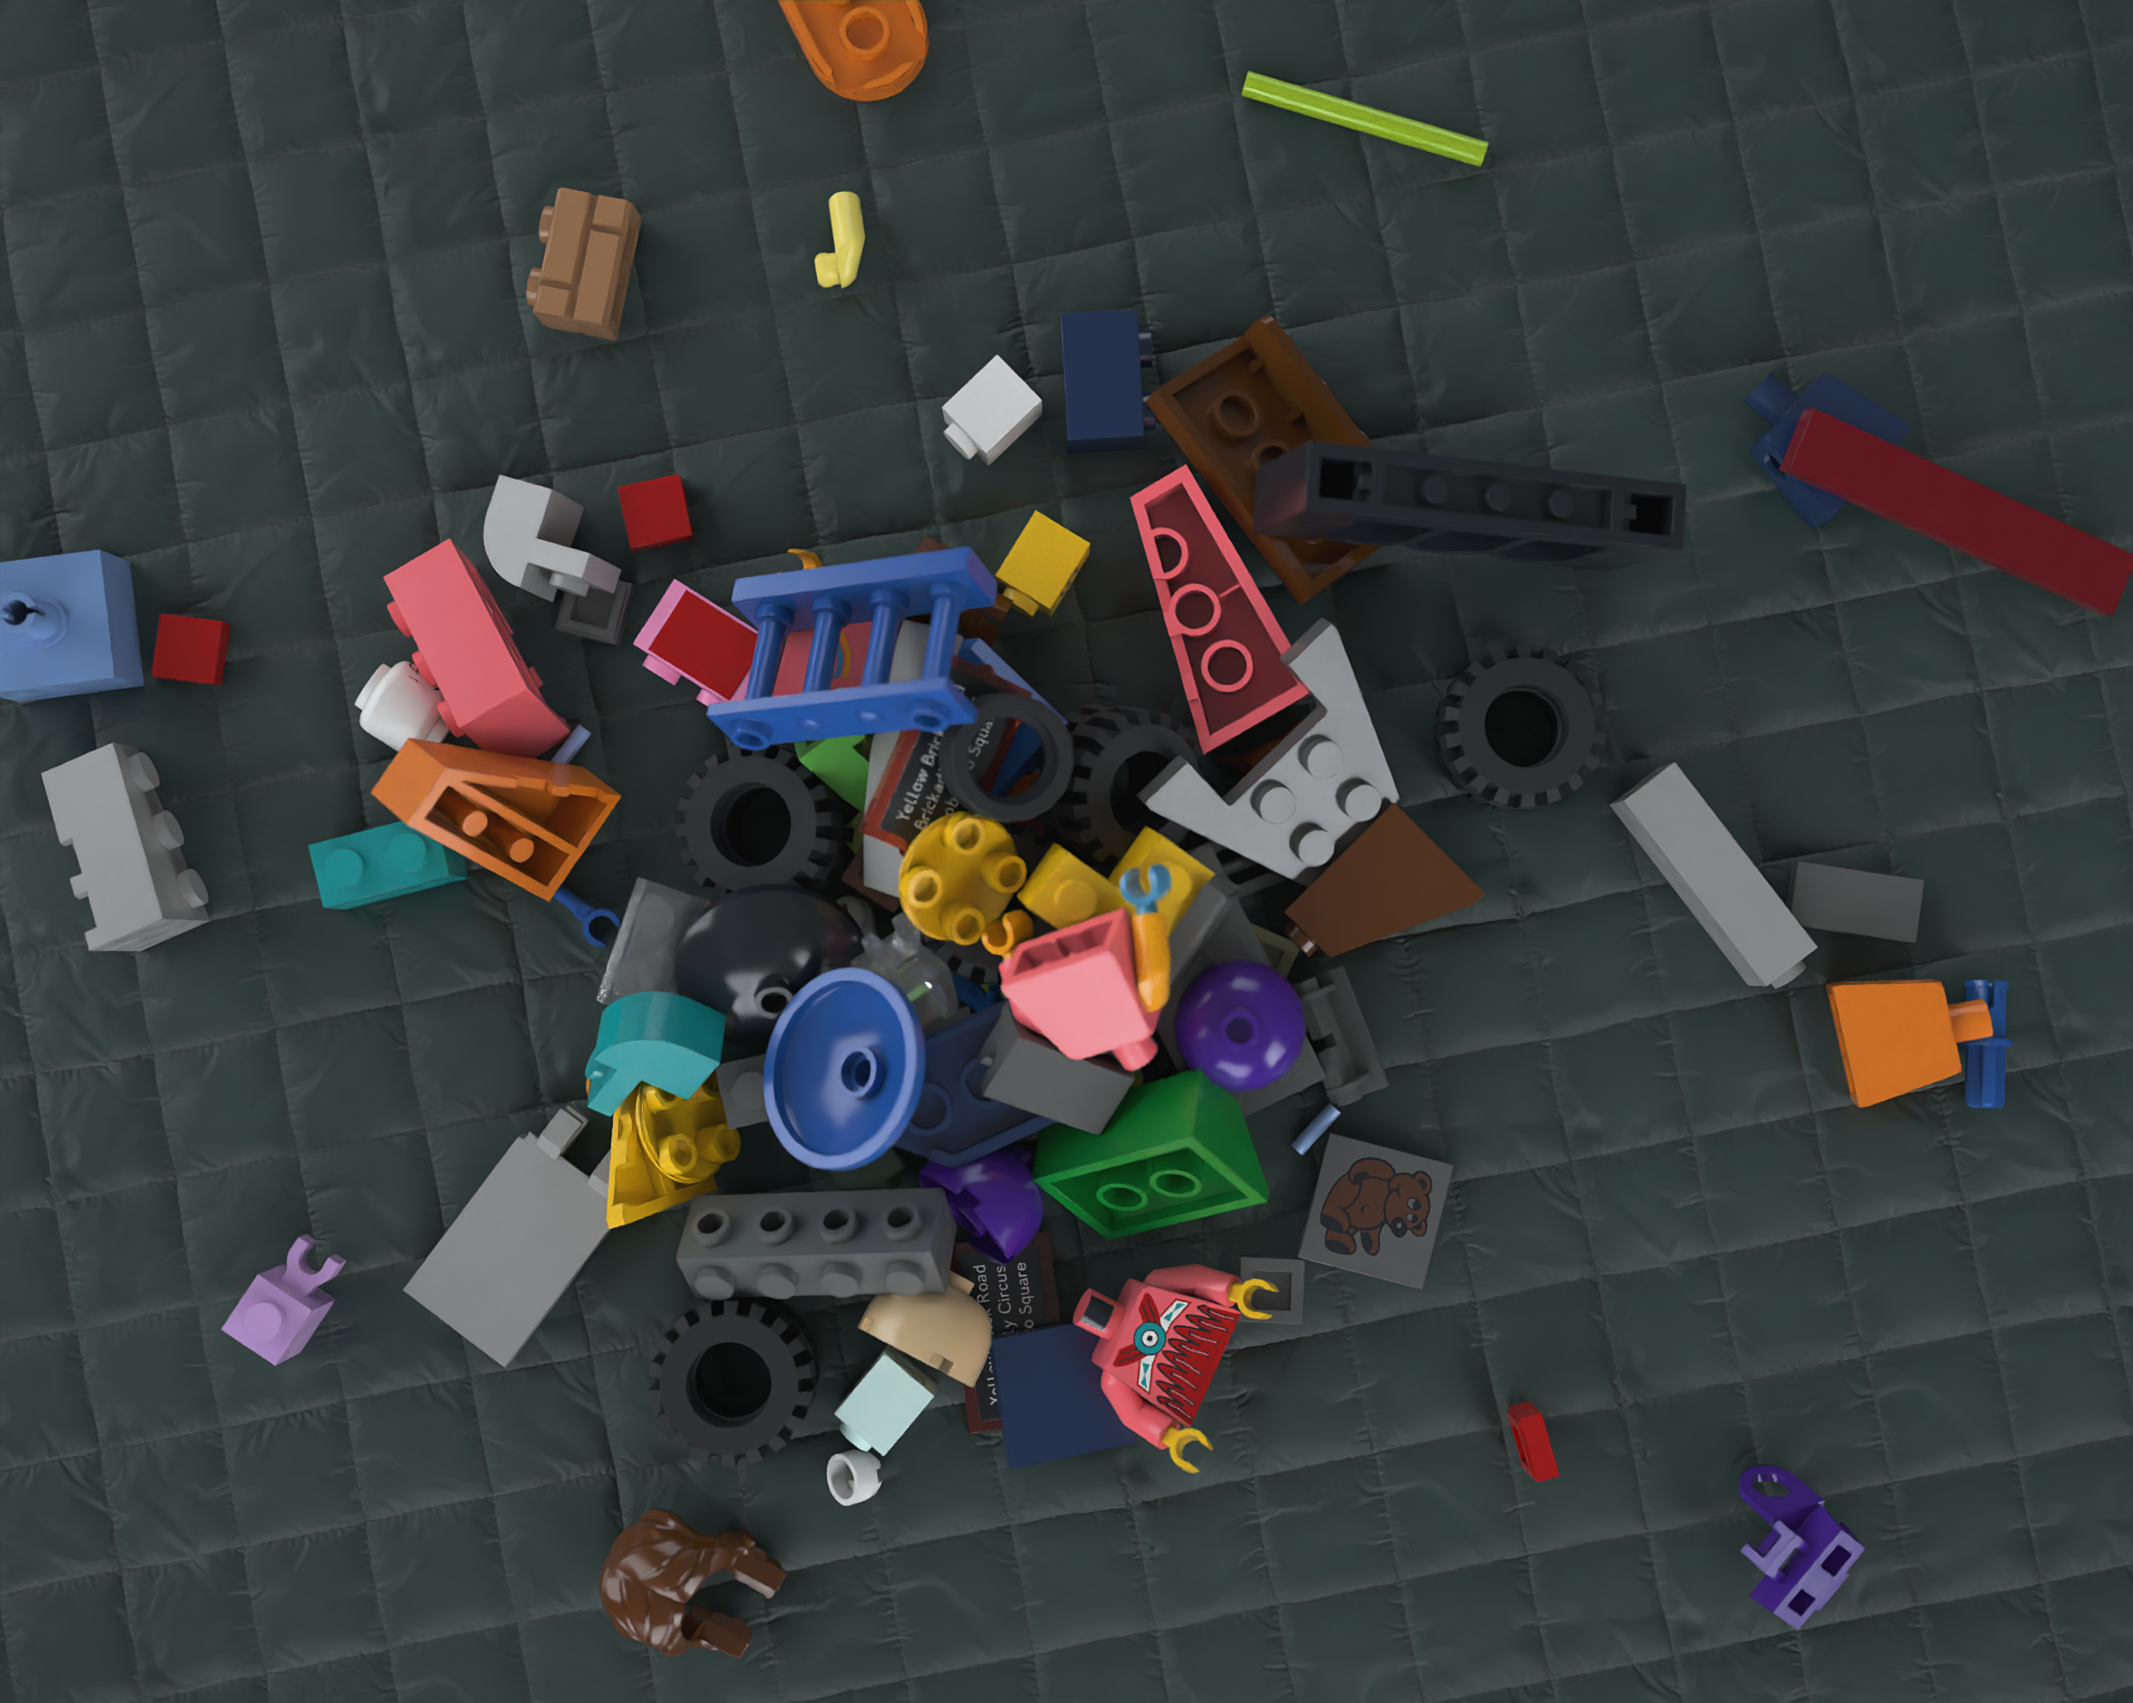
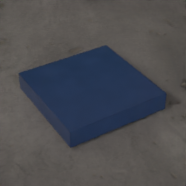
M1073 1320L992 1336L989 1353L1007 1466L1011 1469L1136 1443L1135 1432L1122 1423L1101 1388L1103 1370L1091 1362L1092 1354L1100 1337L1074 1325Z

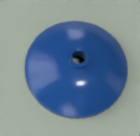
M840 968L824 973L806 984L792 998L775 1025L766 1052L763 1074L764 1100L767 1114L776 1136L788 1152L798 1160L816 1168L833 1171L855 1169L866 1165L882 1155L893 1145L907 1126L922 1089L925 1072V1043L917 1012L904 991L889 978L881 974L859 968Z

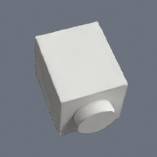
M996 355L942 407L945 422L949 425L943 433L965 458L970 460L977 454L989 466L1042 415V400Z

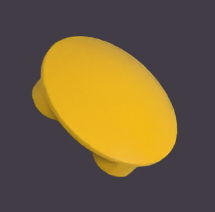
M967 811L949 814L928 825L910 845L899 874L900 902L909 921L922 933L938 940L954 941L960 945H970L981 938L985 926L998 919L1009 904L1013 893L1022 887L1027 875L1026 864L1023 859L1018 857L1015 844L1008 831L996 820Z
M715 1069L688 1100L641 1081L636 1100L638 1132L648 1156L661 1172L679 1182L697 1183L712 1177L722 1167L724 1162L732 1161L738 1156L741 1147L740 1135L736 1128L730 1130L728 1128Z

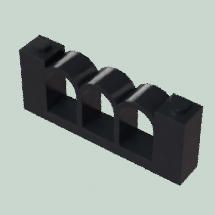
M1307 441L1257 469L1253 534L1305 540L1322 538L1333 542L1354 545H1404L1410 549L1430 553L1454 555L1488 554L1501 560L1526 563H1552V566L1611 572L1683 551L1687 484Z

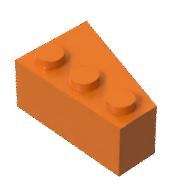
M414 738L407 739L371 791L373 796L407 825L548 902L552 899L622 797V795L581 766Z

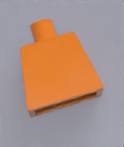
M1934 979L1847 981L1825 984L1851 1102L1859 1108L1877 1104L1962 1072L1956 1043L1993 1036L1990 1013L1983 998L1948 1005L1942 982Z

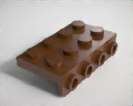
M1265 315L1255 321L1243 336L1162 385L1147 399L1146 404L1300 605L1384 547L1345 544L1322 538L1305 540L1253 534L1256 471L1258 468L1307 441L1373 448L1369 438L1355 425L1334 397L1330 387L1319 378L1296 348L1291 336L1280 327L1273 317Z

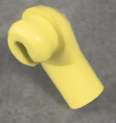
M849 191L836 193L829 199L835 253L824 252L819 253L815 257L818 283L825 288L841 284V288L850 285L857 277L865 242V232L860 199L858 195Z

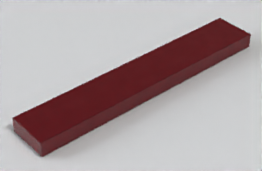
M1815 408L1803 410L1779 468L1781 472L2099 615H2114L2133 569V554Z

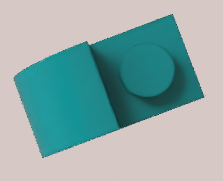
M640 992L614 1001L602 1011L596 1047L586 1066L585 1076L592 1080L587 1107L611 1116L641 1080L688 1100L720 1064L726 1015L687 997L667 992Z

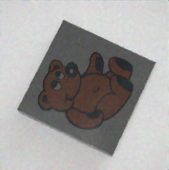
M1327 1132L1296 1255L1298 1258L1423 1290L1454 1165Z

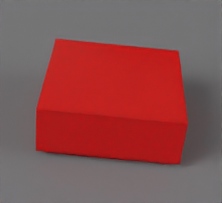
M680 474L617 487L628 541L633 552L695 539L684 482Z
M160 613L151 676L160 679L222 686L231 624L218 620Z
M1530 1401L1509 1406V1411H1506L1522 1468L1537 1482L1559 1477L1542 1413Z

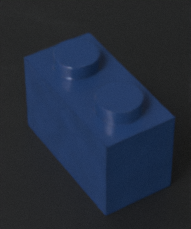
M1137 309L1061 313L1068 454L1143 450L1144 431L1156 429V416L1146 404L1147 399L1153 392H1142L1141 368H1152L1150 329L1138 330Z

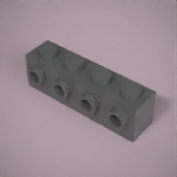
M943 1188L693 1196L676 1260L695 1298L720 1301L730 1297L786 1299L792 1296L809 1295L851 1297L856 1294L890 1293L913 1296L919 1293L946 1292L957 1227Z

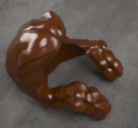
M654 1507L643 1513L638 1522L631 1523L615 1539L611 1552L602 1567L599 1579V1595L603 1608L610 1616L613 1627L620 1635L625 1638L641 1641L656 1650H662L663 1654L667 1657H675L684 1654L690 1648L699 1649L704 1646L709 1650H720L727 1655L742 1658L752 1642L753 1628L747 1627L745 1621L739 1617L729 1618L722 1612L709 1613V1609L702 1606H693L690 1612L685 1614V1603L692 1598L709 1575L721 1568L729 1570L735 1579L748 1584L755 1591L763 1593L767 1599H770L783 1583V1579L787 1577V1571L782 1568L779 1561L768 1557L764 1549L755 1546L757 1542L755 1536L746 1529L740 1532H725V1534L722 1532L705 1534L696 1531L678 1513Z

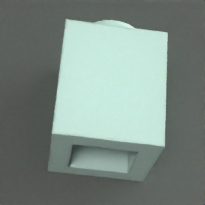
M888 1344L840 1401L834 1413L843 1421L838 1426L839 1430L852 1444L862 1451L868 1452L873 1447L881 1455L885 1456L935 1396L938 1384L895 1347Z

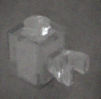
M901 912L892 919L895 932L882 941L873 933L862 939L865 952L851 961L850 964L852 968L881 974L897 984L913 1004L924 1036L961 1009L949 966L921 943L919 930Z

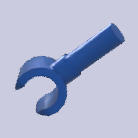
M563 884L560 885L553 896L583 922L582 931L585 939L596 947H606L608 943L592 931L591 923L595 917L606 916L615 925L622 928L621 916L616 910L610 907L595 908L586 900L583 901Z

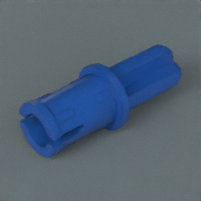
M1967 980L1964 987L1966 988V1001L1982 998L1985 1000L1991 1017L1993 1036L1959 1043V1045L1965 1046L1964 1101L1967 1106L1973 1108H2001L2005 1103L2006 1048L2013 1047V1040L2006 1039V992L2008 990V982L1993 981V983H1988V980Z

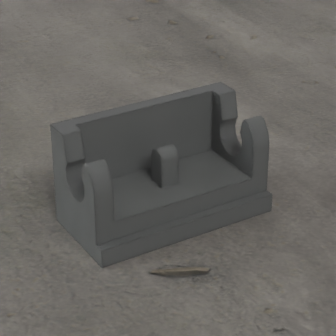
M1006 1001L1001 1009L1002 1015L984 1043L978 1060L979 1063L990 1066L981 1082L983 1096L1100 1135L1134 1081L1132 1071L1126 1070L1117 1057H1114L1108 1051L1079 1060L1067 1057L1049 1038L1020 1024L1013 1015L1010 1002Z

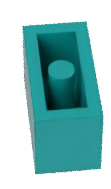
M403 821L308 845L323 908L347 910L469 878L464 855L412 828Z

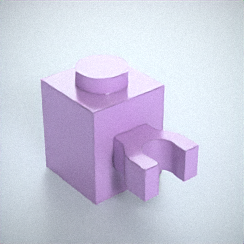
M307 1234L298 1237L289 1250L287 1266L283 1264L256 1276L221 1329L275 1366L302 1351L336 1300L318 1287L337 1276L346 1263L345 1259L335 1254L328 1257L321 1271H315L310 1268L307 1263V1254L316 1243V1240Z

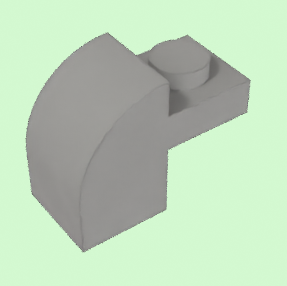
M499 475L485 517L483 536L488 559L495 571L503 579L534 595L553 602L557 589L582 597H586L589 587L614 594L621 573V569L590 553L571 548L584 506L553 489Z

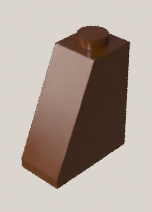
M1392 803L1308 887L1305 886L1279 912L1288 922L1281 931L1307 957H1310L1317 951L1323 958H1330L1473 905L1485 893L1395 803Z

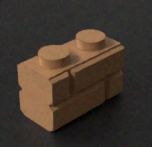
M561 187L557 190L554 207H544L539 225L540 243L546 245L542 268H532L526 291L527 303L534 306L533 313L543 326L572 333L579 332L603 339H618L642 220L633 203L625 199L604 195L594 196L588 192Z

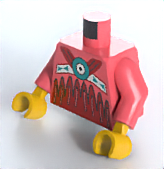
M1189 1264L1154 1269L1147 1275L1144 1282L1129 1278L1124 1284L1117 1301L1091 1288L1088 1289L1076 1307L1073 1323L1100 1337L1092 1354L1091 1362L1103 1370L1101 1388L1125 1426L1161 1450L1169 1447L1172 1460L1184 1471L1189 1473L1199 1472L1196 1467L1183 1460L1182 1450L1184 1446L1192 1440H1198L1212 1451L1213 1447L1211 1441L1204 1434L1190 1428L1241 1312L1253 1319L1266 1320L1273 1316L1268 1313L1257 1312L1252 1307V1293L1260 1287L1279 1293L1278 1288L1275 1284L1262 1279H1251L1241 1284L1240 1277L1200 1264ZM1237 1303L1241 1312L1230 1307ZM1179 1423H1181V1424H1183V1425H1185V1426H1187V1427H1189V1428H1185V1429H1183V1430L1180 1431V1430H1179Z

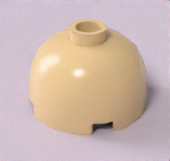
M950 1270L946 1292L919 1293L913 1296H903L895 1293L876 1294L858 1325V1328L972 1388L985 1365L992 1341V1325L986 1309L969 1296L974 1283Z

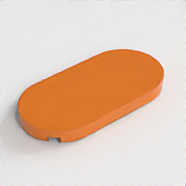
M777 0L815 75L827 88L842 97L856 101H877L891 97L905 89L917 77L924 65L928 53L929 34L926 16L919 0Z

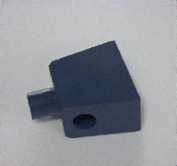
M1770 372L1744 400L1745 403L1770 424L1769 428L1749 449L1751 456L1803 521L1812 529L1831 519L1847 501L1779 471L1803 410L1815 408L1896 446L1912 429L1906 421L1832 375L1825 373L1814 379L1797 395Z

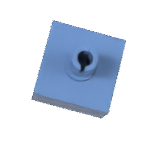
M92 550L0 562L1 698L24 702L144 686L131 565L129 561L103 550Z

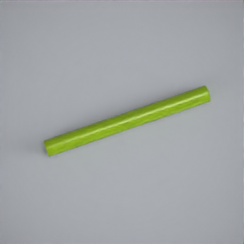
M1252 71L1247 73L1241 96L1478 167H1481L1488 147V142Z

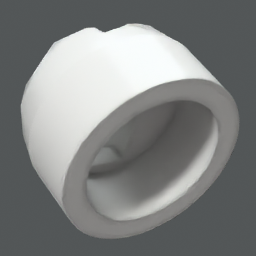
M853 1449L832 1456L827 1466V1481L834 1498L840 1504L850 1506L875 1495L882 1483V1477H879L877 1474V1470L881 1467L880 1461L870 1452H865L861 1449Z

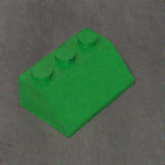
M1200 1069L1183 1071L1175 1076L1140 1086H1130L1100 1135L1059 1121L1039 1131L1032 1180L1107 1240L1268 1202L1269 1189L1239 1102L1225 1089L1214 1086Z

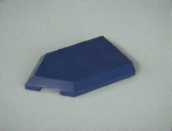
M1008 998L924 1037L925 1072L919 1100L907 1126L893 1143V1146L955 1169L1057 1122L1056 1120L983 1096L981 1082L990 1066L979 1063V1056L984 1043L1002 1015L1001 1009L1006 1001H1009Z

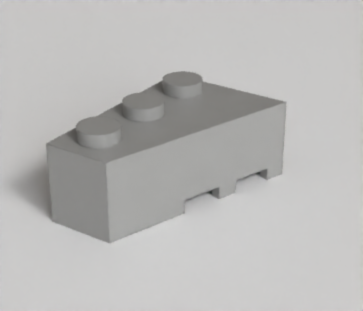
M112 742L41 773L59 841L64 846L73 845L81 868V874L70 878L74 896L78 899L89 897L96 928L85 932L89 951H142L210 921L204 904L208 903L206 887L198 873L194 869H188L179 848V846L184 844L182 830L175 817L168 810H163L155 788L160 783L158 773L152 761L144 752H139L138 748Z

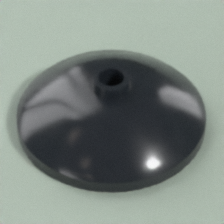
M763 884L728 893L704 907L691 920L679 940L675 953V985L678 995L692 999L726 1015L723 1041L744 1048L767 1050L771 1035L782 1012L792 998L806 984L824 973L840 968H859L870 971V958L867 942L861 928L855 919L837 902L821 893L799 886ZM772 992L781 993L780 995L776 996L767 995Z

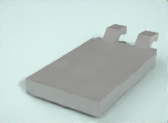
M572 1104L566 1108L562 1107L557 1112L540 1137H537L532 1132H529L528 1135L522 1134L517 1137L403 1289V1291L504 1368L513 1361L611 1230L606 1221L611 1149L591 1176L564 1157L591 1120Z

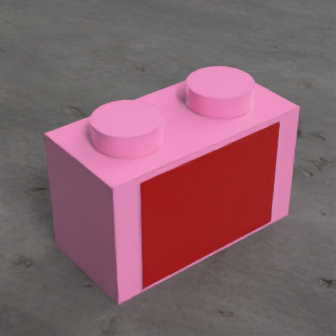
M674 579L633 644L648 654L642 665L675 686L682 675L701 687L702 690L696 699L708 707L709 704L745 699L758 631ZM782 647V651H781V656H780L778 671H779L780 663H781L782 656H783V652H784V648H783V647Z

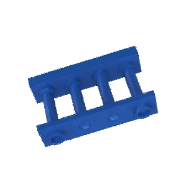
M969 546L736 579L731 602L759 630L744 700L709 704L707 717L730 737V740L735 745L749 750H763L772 744L912 729L935 732L942 731L950 725L976 723L978 710L949 677L960 613L971 608L994 606L998 582ZM932 614L921 680L889 683L900 621L908 616ZM873 621L861 687L830 690L842 628L849 624ZM814 629L802 693L772 697L784 636L792 631Z

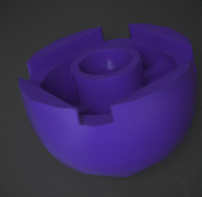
M1246 959L1217 962L1197 974L1180 996L1174 1019L1177 1049L1190 1070L1200 1069L1214 1086L1234 1092L1263 1089L1285 1076L1301 1054L1307 1030L1303 1003L1289 980L1268 965Z
M1012 1142L1008 1147L1003 1146L955 1169L929 1161L919 1171L921 1175L917 1179L920 1187L943 1188L954 1222H958L966 1231L973 1235L967 1243L993 1263L1003 1267L1006 1266L1029 1244L1039 1230L1044 1215V1203L1041 1187L1032 1180L1035 1159L1028 1151L1015 1142Z

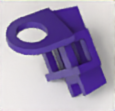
M1761 1465L1751 1467L1743 1471L1739 1478V1494L1751 1508L1773 1527V1530L1757 1549L1746 1543L1740 1550L1766 1574L1750 1593L1749 1597L1799 1630L1815 1609L1820 1611L1850 1575L1847 1572L1848 1569L1866 1548L1842 1521L1840 1524L1836 1522L1824 1507L1825 1500L1796 1475L1776 1466ZM1760 1481H1773L1785 1486L1789 1493L1781 1497H1769L1756 1491L1753 1484ZM1797 1548V1552L1793 1555V1557L1782 1569L1780 1566L1789 1557L1793 1550Z

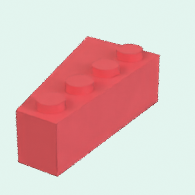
M1184 465L1130 497L1159 596L1169 637L1171 638L1202 753L1207 756L1311 695L1279 659L1291 645L1187 465Z

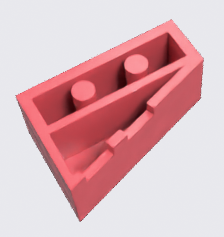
M450 538L383 577L394 598V601L387 605V609L400 631L407 638L413 636L419 650L412 654V659L425 681L431 687L438 685L445 699L437 704L438 711L447 727L457 738L466 734L482 750L534 759L568 739L572 734L570 727L564 718H560L546 704L539 690V687L544 685L535 667H527L511 637L514 631L476 566Z

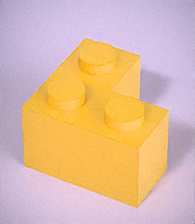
M1145 826L1108 879L1054 842L1016 896L1027 908L1059 930L1122 908H1126L1131 917L1137 915V908L1135 905L1128 903L1122 896L1120 880L1125 872L1137 867L1140 873L1141 887L1145 892L1150 893L1149 869L1150 866L1160 863L1168 869L1171 876L1169 893L1164 898L1157 900L1158 913L1166 914L1169 938L1205 883L1211 880L1215 873L1165 837Z

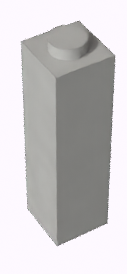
M1675 762L1658 767L1610 804L1617 816L1748 986H1768L1771 983L1776 989L1787 984L1805 970L1806 964L1802 959L1817 948L1816 944Z

